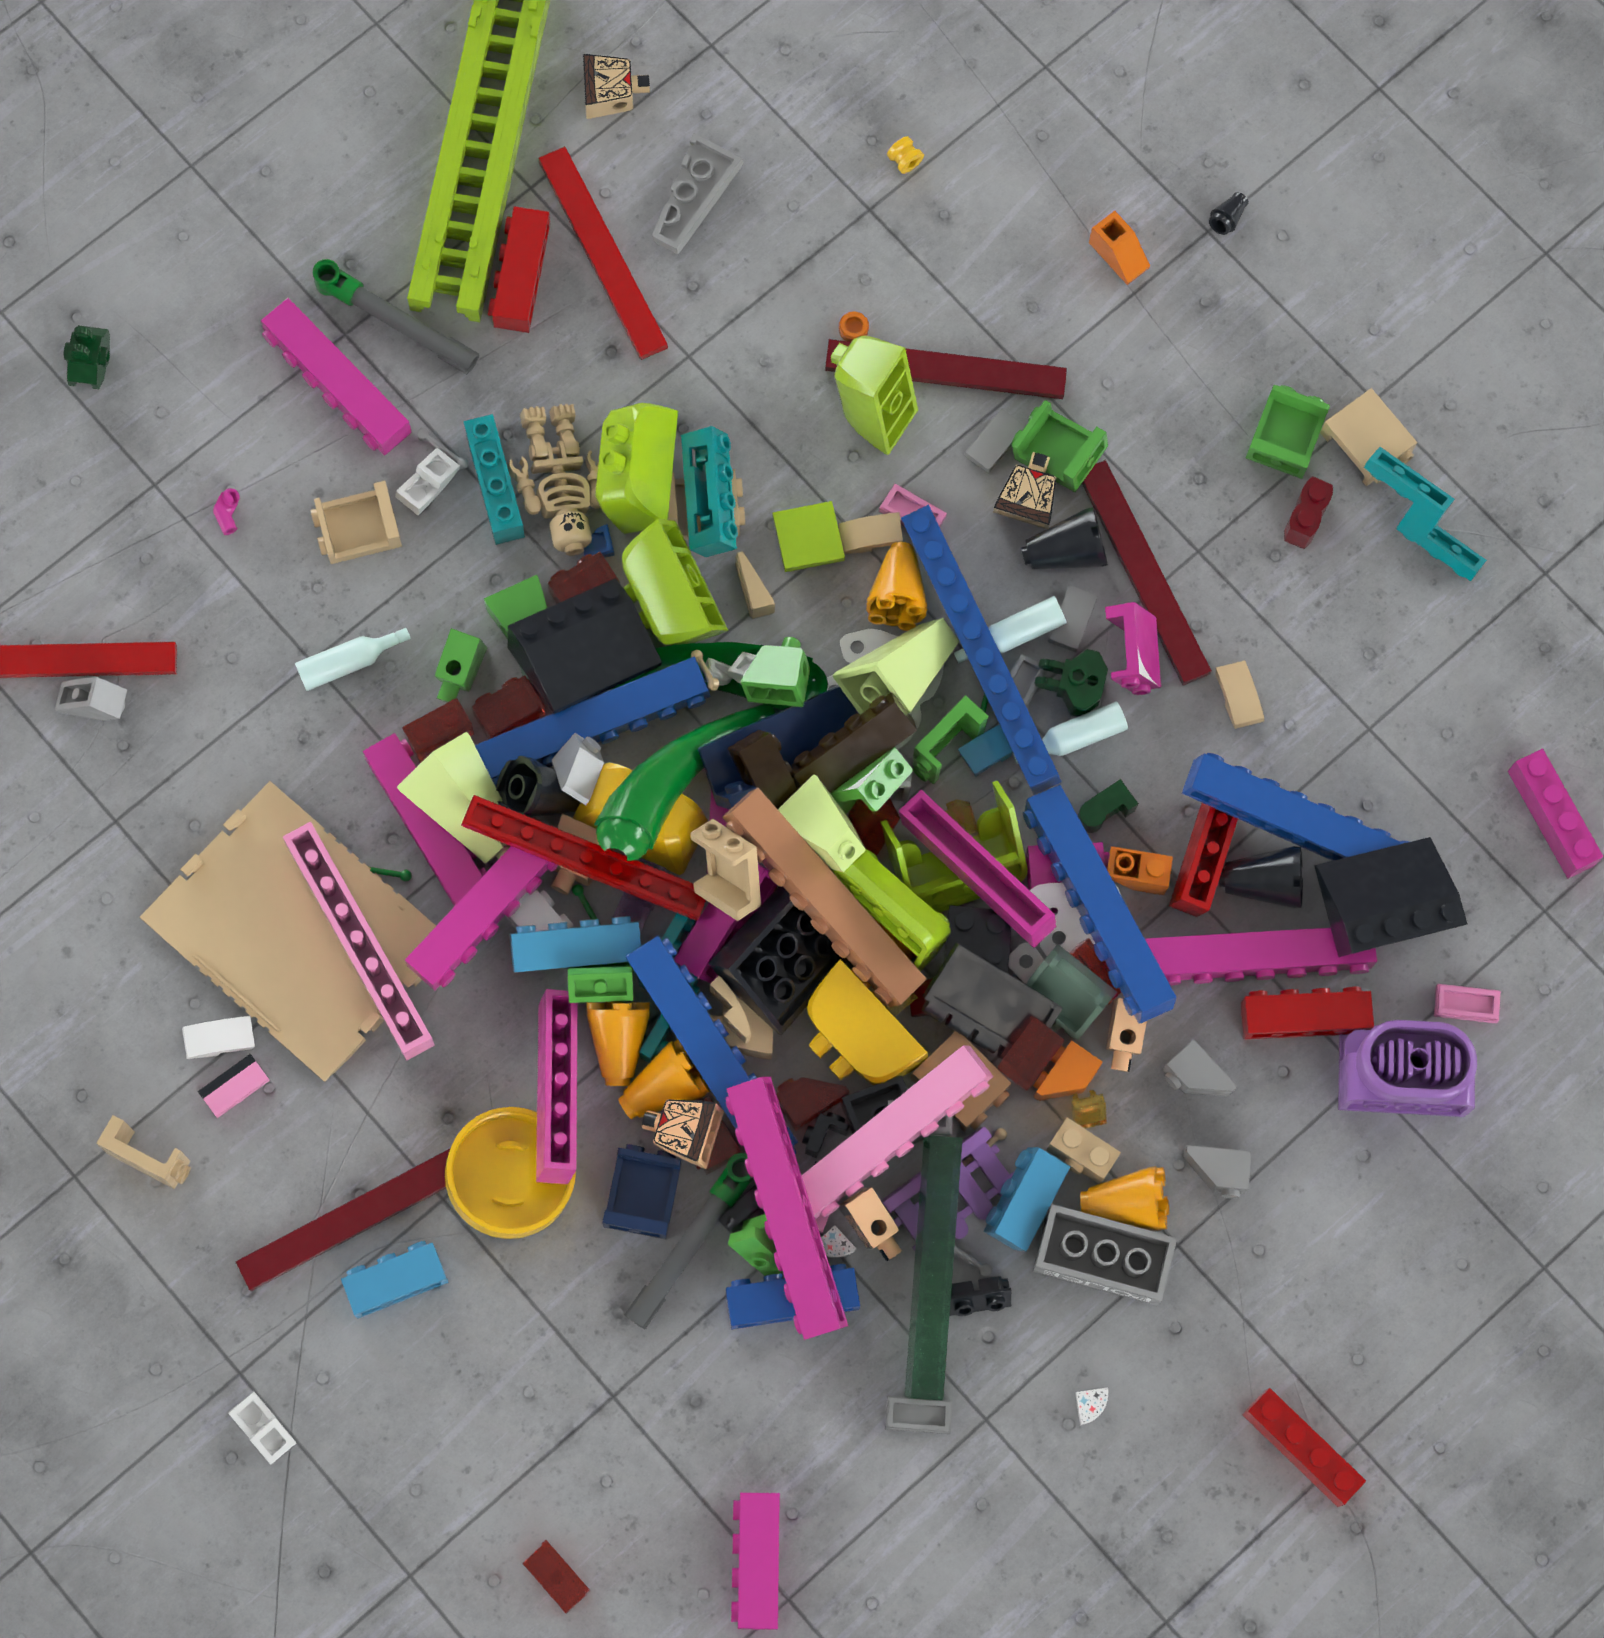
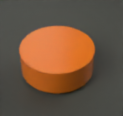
M848 312L840 319L839 333L845 341L852 342L853 339L859 336L868 335L869 322L862 313Z

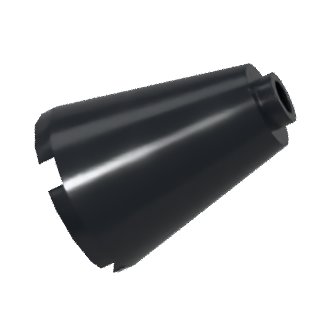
M1093 507L1086 508L1026 539V546L1021 547L1025 565L1031 564L1033 570L1097 568L1108 565Z
M517 756L516 760L510 759L502 768L496 791H501L502 801H498V805L528 817L570 813L577 810L580 801L561 790L555 770L526 756Z
M1292 846L1225 862V868L1222 869L1219 879V887H1225L1226 894L1290 908H1302L1301 846Z

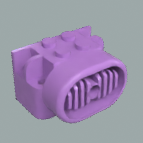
M1392 1020L1375 1025L1371 1030H1355L1349 1035L1340 1034L1338 1110L1465 1117L1475 1109L1477 1054L1474 1045L1469 1037L1459 1028L1442 1022ZM1410 1056L1419 1057L1423 1062V1068L1415 1067L1411 1063Z

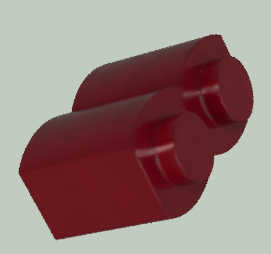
M1314 476L1305 483L1296 502L1295 509L1285 527L1284 541L1302 549L1308 547L1320 526L1322 516L1332 498V484Z

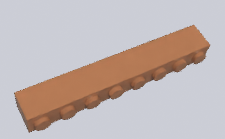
M759 788L748 792L722 817L726 821L728 829L757 847L758 862H762L769 870L768 875L771 880L787 890L791 895L789 898L793 905L799 910H804L810 916L812 926L819 933L825 934L833 942L832 948L840 957L848 959L854 966L853 972L860 980L871 985L875 990V997L883 1005H888L889 1007L901 1005L926 980V977Z

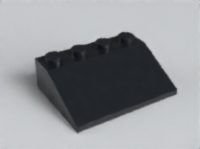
M616 578L508 625L507 648L553 714L662 665V661L632 599Z
M1431 837L1314 865L1338 957L1468 925L1460 894Z
M779 886L708 963L730 989L779 1035H782L808 1006L814 991L840 959L844 964L848 961L847 958L840 957L832 948L833 942L825 934L819 933L812 926L810 916L804 910H799L793 905L789 898L791 895L783 886Z

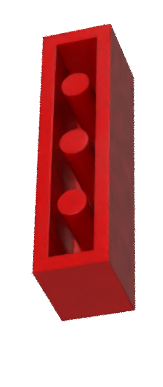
M514 206L512 217L507 216L504 233L508 234L507 243H502L500 247L499 261L503 263L501 271L496 270L494 289H497L496 298H490L488 316H492L494 328L530 332L551 225L548 211Z
M1201 802L1169 907L1195 917H1199L1210 910L1238 818Z
M1358 986L1343 988V992H1330V988L1312 989L1311 993L1299 994L1298 989L1282 990L1278 995H1268V992L1264 990L1251 991L1249 996H1245L1241 1001L1243 1039L1338 1036L1340 1034L1349 1035L1355 1030H1371L1374 1027L1371 991H1362V988Z
M1271 1388L1265 1390L1242 1414L1337 1507L1345 1505L1366 1482L1345 1459Z

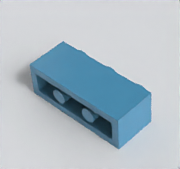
M1027 1147L1026 1150L1019 1154L1015 1162L1017 1168L1012 1178L1007 1179L1003 1184L1000 1192L1002 1197L997 1206H994L989 1211L986 1217L987 1225L983 1231L1017 1251L1027 1252L1071 1167L1039 1147Z
M426 1241L417 1242L407 1248V1253L397 1257L395 1253H390L377 1259V1265L367 1269L365 1265H360L346 1272L347 1276L341 1278L354 1316L359 1319L449 1283L433 1242L426 1244Z

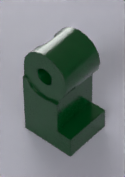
M1119 779L1086 801L1079 810L1078 818L1087 833H1094L1102 827L1104 821L1119 811L1126 818L1136 811L1139 803L1123 781Z

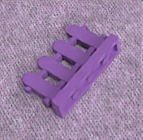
M979 1127L881 1200L888 1213L894 1211L897 1215L893 1219L897 1227L903 1224L917 1243L912 1247L916 1254L922 1251L930 1258L940 1256L943 1246H938L935 1242V1237L938 1234L948 1232L955 1239L964 1238L968 1233V1225L964 1219L973 1213L978 1219L986 1220L989 1211L993 1208L989 1200L997 1194L1002 1197L1000 1194L1001 1188L1007 1179L1012 1178L1015 1171L1009 1174L995 1155L1000 1151L996 1144L989 1147L986 1141L992 1138L986 1127ZM970 1154L973 1161L964 1166L961 1160ZM978 1167L993 1186L985 1193L970 1174ZM945 1173L948 1179L939 1185L935 1179ZM952 1186L955 1187L967 1204L959 1212L944 1193ZM919 1192L923 1198L913 1204L910 1198ZM927 1205H929L942 1223L934 1231H932L919 1212Z

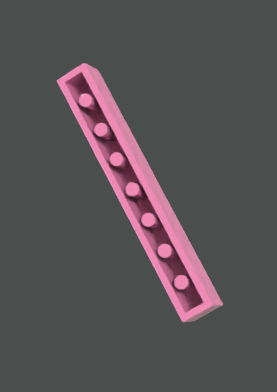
M309 822L283 836L287 848L406 1061L435 1046L430 1033L312 823Z
M963 1045L802 1175L815 1219L820 1215H823L825 1218L840 1207L837 1203L845 1195L850 1198L864 1188L862 1182L870 1175L875 1178L889 1168L887 1162L895 1155L898 1158L904 1156L914 1148L912 1142L920 1135L925 1138L939 1128L937 1122L945 1115L949 1118L954 1116L964 1108L962 1102L971 1094L975 1098L989 1088L987 1082L994 1076L971 1046Z

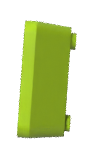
M997 780L992 782L997 807L980 815L976 825L978 835L973 836V838L1022 882L1027 876L1028 868L1015 807ZM887 820L881 821L889 859L896 877L934 911L940 913L948 910L950 905L959 906L980 898L932 852L921 855V851L915 842L911 840L899 842Z
M865 850L844 872L830 869L873 918L918 956L913 964L920 972L940 952L951 934L949 920L943 914L934 911L884 867L874 853Z

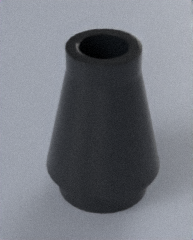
M1235 192L1232 197L1212 210L1209 218L1211 228L1221 235L1233 232L1244 209L1249 204L1248 198L1240 192Z

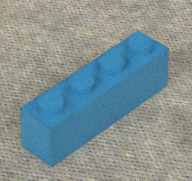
M625 916L611 918L612 924L599 925V919L580 921V927L568 928L567 922L548 924L549 930L536 931L535 925L516 927L517 933H509L513 972L628 962L625 956L641 946L639 922H631V917Z

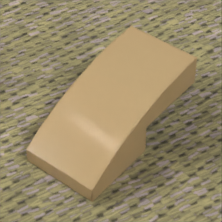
M900 512L868 516L838 524L844 554L872 552L874 547L891 546L893 543L903 542Z
M1246 661L1216 667L1215 675L1224 694L1225 707L1234 728L1237 729L1264 722L1260 700Z
M718 976L710 984V992L729 1010L723 1017V1023L746 1044L750 1041L751 1031L745 1012L733 991Z

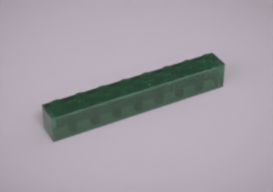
M929 1135L924 1138L904 1394L908 1398L943 1401L963 1138Z

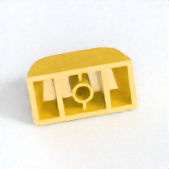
M604 763L590 801L586 805L580 802L573 818L597 829V826L594 824L609 796L633 770L615 763ZM681 794L664 822L653 850L648 849L641 858L677 875L683 874L698 846L696 842L691 840L690 833L708 822L698 804Z
M840 959L818 985L808 1002V1016L819 1032L810 1042V1049L820 1059L832 1048L841 1055L829 1066V1069L840 1081L856 1071L858 1075L874 1086L885 1083L900 1075L903 1077L918 1068L928 1058V1052Z

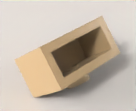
M1068 1117L1046 1149L1071 1166L1069 1170L1079 1175L1082 1173L1098 1184L1102 1183L1121 1153Z

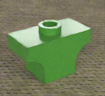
M766 1215L743 1221L742 1230L730 1234L728 1245L764 1276L782 1274L783 1271L778 1270L774 1259V1253L777 1252L774 1241L768 1238L765 1231L764 1222L767 1221Z

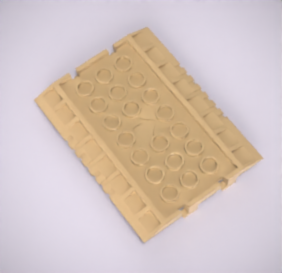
M269 781L241 811L237 809L223 824L229 831H232L234 828L236 830L230 836L222 830L199 855L195 853L180 869L187 876L191 873L194 874L187 881L179 875L139 918L193 966L197 965L202 974L212 978L211 982L217 987L221 986L223 988L222 991L228 997L232 996L238 1006H243L247 1014L252 1018H257V1022L263 1028L267 1027L270 1030L269 1033L325 1082L366 1041L359 1032L361 1030L364 1033L370 1030L374 1032L384 1020L287 848L283 836L309 822L312 823L402 985L404 984L409 988L413 984L416 987L422 981L419 976L407 967L405 959L436 925L401 894H396L393 891L394 888L388 883H383L381 881L382 878L378 874H373L370 871V867L365 863H360L358 861L359 858L354 853L350 854L346 846L336 842V838L331 833L327 834L323 826Z

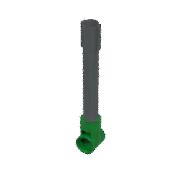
M322 259L314 265L313 278L316 289L321 294L333 296L348 306L354 304L438 354L439 359L466 375L474 368L479 358V353L452 337H445L363 288L364 284L340 270L333 260ZM325 274L334 275V278L329 281L320 279Z
M738 1153L729 1159L726 1168L709 1190L711 1196L648 1286L645 1285L624 1314V1316L644 1330L666 1301L665 1296L728 1207L733 1208L747 1186L754 1180V1177L751 1178L749 1174L745 1177H737L732 1172L733 1167L737 1163H745V1159L748 1158L747 1154Z

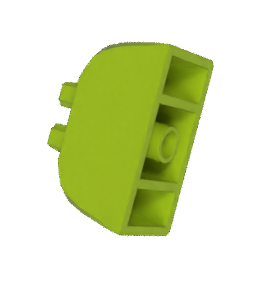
M865 335L853 339L849 346L839 343L831 355L832 363L837 365L834 375L844 416L860 436L884 454L889 455L918 411L906 349L878 338Z
M637 403L611 410L603 421L595 495L602 511L624 534L645 530L658 518L668 520L678 410L651 403Z
M658 518L636 536L622 553L623 571L629 581V584L623 588L632 599L633 604L637 601L639 602L643 611L638 614L646 630L652 629L659 641L665 645L696 643L729 631L677 522Z

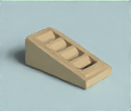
M737 552L735 566L750 617L754 619L773 614L775 612L773 598L744 552Z

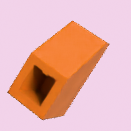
M1115 210L1092 227L1089 244L1126 285L1150 268V264L1135 232Z
M1111 846L1107 871L1114 882L1131 890L1165 895L1169 887L1173 856Z
M1072 1040L1067 1048L1061 1045L1051 1059L1055 1063L1049 1074L1043 1070L1033 1087L1038 1089L1033 1098L1043 1101L1082 1094L1101 1067L1103 1061Z

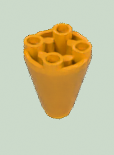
M907 542L893 543L882 562L867 598L866 611L869 614L868 620L872 624L898 626L903 631H909L916 627V623L921 622L926 617L927 600L917 554L914 551L913 545Z
M587 1002V1019L601 1075L605 1078L606 1086H628L631 1083L630 1078L634 1077L650 1015V1002Z
M678 1039L668 1043L623 1091L624 1095L618 1098L622 1109L631 1120L637 1116L639 1118L644 1117L645 1112L648 1110L653 1112L662 1111L664 1103L668 1099L695 1101L703 1098L710 1092L708 1085L696 1066L687 1057L688 1054Z
M1147 1167L1088 1188V1191H1081V1212L1151 1231L1167 1229L1169 1200L1168 1196H1164L1163 1186L1166 1185L1164 1167Z

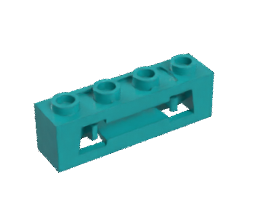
M493 414L463 421L495 545L525 538L522 519Z
M713 426L682 434L681 443L689 550L703 557L737 549L736 538L738 536V529L734 517L736 502L732 492L733 470L730 465L729 451L731 450V442L728 434ZM692 449L695 450L696 467L693 466ZM697 515L700 516V532H698Z

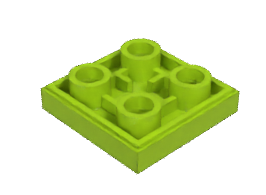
M832 501L772 513L785 572L845 561Z

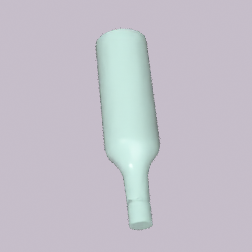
M1052 596L990 625L988 629L1000 653H1004L1067 624V621L1055 596ZM963 648L953 652L958 664L968 660Z
M407 628L380 638L359 636L298 661L295 665L306 691H309L372 665L384 650L411 638Z
M1116 701L1050 728L1042 741L1049 754L1064 756L1128 730V725L1123 711ZM1012 753L1016 764H1018L1014 753Z

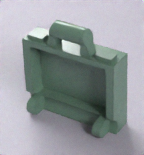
M1059 944L1055 946L1025 983L1063 1007L1055 1020L1056 1024L1053 1023L1047 1034L1051 1035L1060 1028H1063L1064 1032L1077 1040L1117 993V991Z

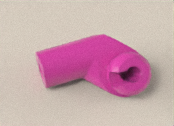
M228 488L222 492L213 508V513L224 535H230L237 530L232 514L238 505L240 495L233 488Z

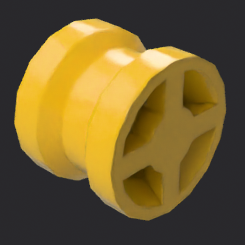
M909 136L899 139L887 152L888 158L898 164L897 169L902 174L913 170L924 158L923 152L920 149H915L913 146L914 141Z

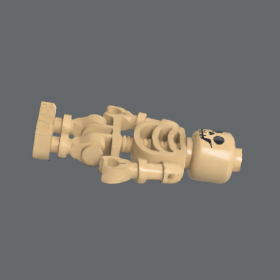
M559 404V406H553L549 411L551 424L556 426V434L560 436V441H557L556 447L552 448L550 442H545L543 437L545 431L542 426L546 423L544 407L524 408L520 413L522 427L527 429V438L530 439L529 457L533 461L531 472L532 474L552 472V475L547 476L540 482L535 495L533 490L535 484L532 479H529L528 463L523 456L519 462L522 466L521 472L519 469L514 468L513 461L510 460L508 464L509 474L518 483L516 488L518 493L523 495V504L526 511L531 515H536L541 511L545 519L553 518L550 521V532L554 548L565 552L568 556L579 555L584 552L583 548L592 541L588 517L585 514L589 506L595 509L600 508L595 495L598 463L595 465V461L591 459L592 451L590 450L585 460L586 467L590 473L587 475V480L581 475L565 472L579 470L583 464V457L579 456V443L573 435L574 427L572 423L576 417L574 404ZM553 454H557L558 459H554ZM555 485L554 488H551L546 492L544 491L546 488Z

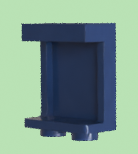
M626 1144V1148H618L617 1160L608 1204L602 1222L603 1227L666 1240L682 1165L681 1160L676 1159L675 1155L666 1151L658 1150L656 1155L645 1153L644 1147Z

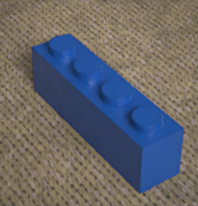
M846 1264L831 1265L830 1268L844 1312L859 1310L860 1301L854 1268L847 1269ZM782 1274L764 1276V1282L751 1283L750 1279L735 1280L731 1282V1287H726L731 1330L794 1320L796 1312L793 1303H790L786 1298L784 1292L786 1280Z

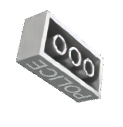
M1051 1204L1047 1212L1033 1272L1158 1305L1163 1300L1177 1238Z

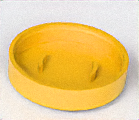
M502 1107L489 1110L468 1122L453 1141L445 1168L448 1196L461 1218L484 1234L497 1238L516 1239L538 1233L558 1218L570 1199L575 1184L576 1172L569 1184L536 1182L537 1112L520 1107Z

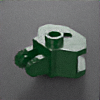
M80 325L75 327L74 332L71 334L70 342L65 343L63 353L64 360L67 361V383L69 386H76L78 382L91 384L93 389H100L110 360V333L108 329Z
M1087 649L1073 660L1066 659L1065 663L1044 658L1039 661L1040 669L1060 674L1061 678L1056 680L1039 676L1035 678V686L1057 692L1056 697L1063 699L1070 715L1078 717L1093 711L1099 706L1108 672L1100 652Z

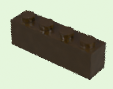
M892 692L887 696L881 695L873 700L869 709L861 715L855 714L844 723V727L835 734L830 732L819 741V745L810 752L806 750L799 754L791 765L794 771L793 776L802 786L814 774L820 779L829 793H832L916 732L915 721Z
M757 730L728 747L743 782L759 788L777 809L799 789L792 779L794 778V771L789 763L783 760L780 750H782L781 744L774 734Z

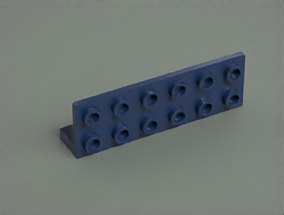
M840 686L805 700L803 707L791 706L700 746L698 752L716 805L731 809L748 792L756 789V786L743 782L728 747L757 730L766 731L778 738L782 750H780L781 756L791 766L799 754L806 750L810 752L819 745V741L830 732L835 734L844 727V723L851 716L859 714Z

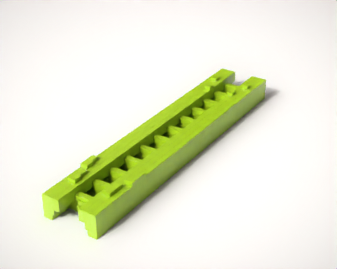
M474 0L407 296L410 311L422 312L424 307L431 308L434 292L458 296L456 304L457 313L465 314L468 321L479 323L481 321L550 0H509L523 3L521 12L497 8L499 0ZM493 25L516 28L515 38L493 35ZM493 51L510 54V63L486 61L487 52ZM482 77L506 81L504 91L480 87ZM476 103L500 107L498 117L474 113ZM470 129L494 133L492 144L468 140ZM464 156L488 160L486 171L462 167ZM458 184L482 188L480 197L457 194ZM452 211L476 215L475 223L451 221ZM446 238L469 242V250L462 251L445 248ZM440 265L464 269L462 279L438 275Z

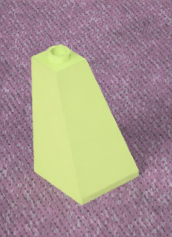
M944 618L921 623L836 671L832 677L860 715L869 709L870 704L881 695L887 696L891 692L907 712L910 713L953 652L959 640Z
M467 732L433 751L397 786L401 793L485 864L495 857L499 859L510 848V845L461 826L473 795L498 804V801H502Z
M814 774L778 809L830 869L844 872L866 850L848 816L820 779Z

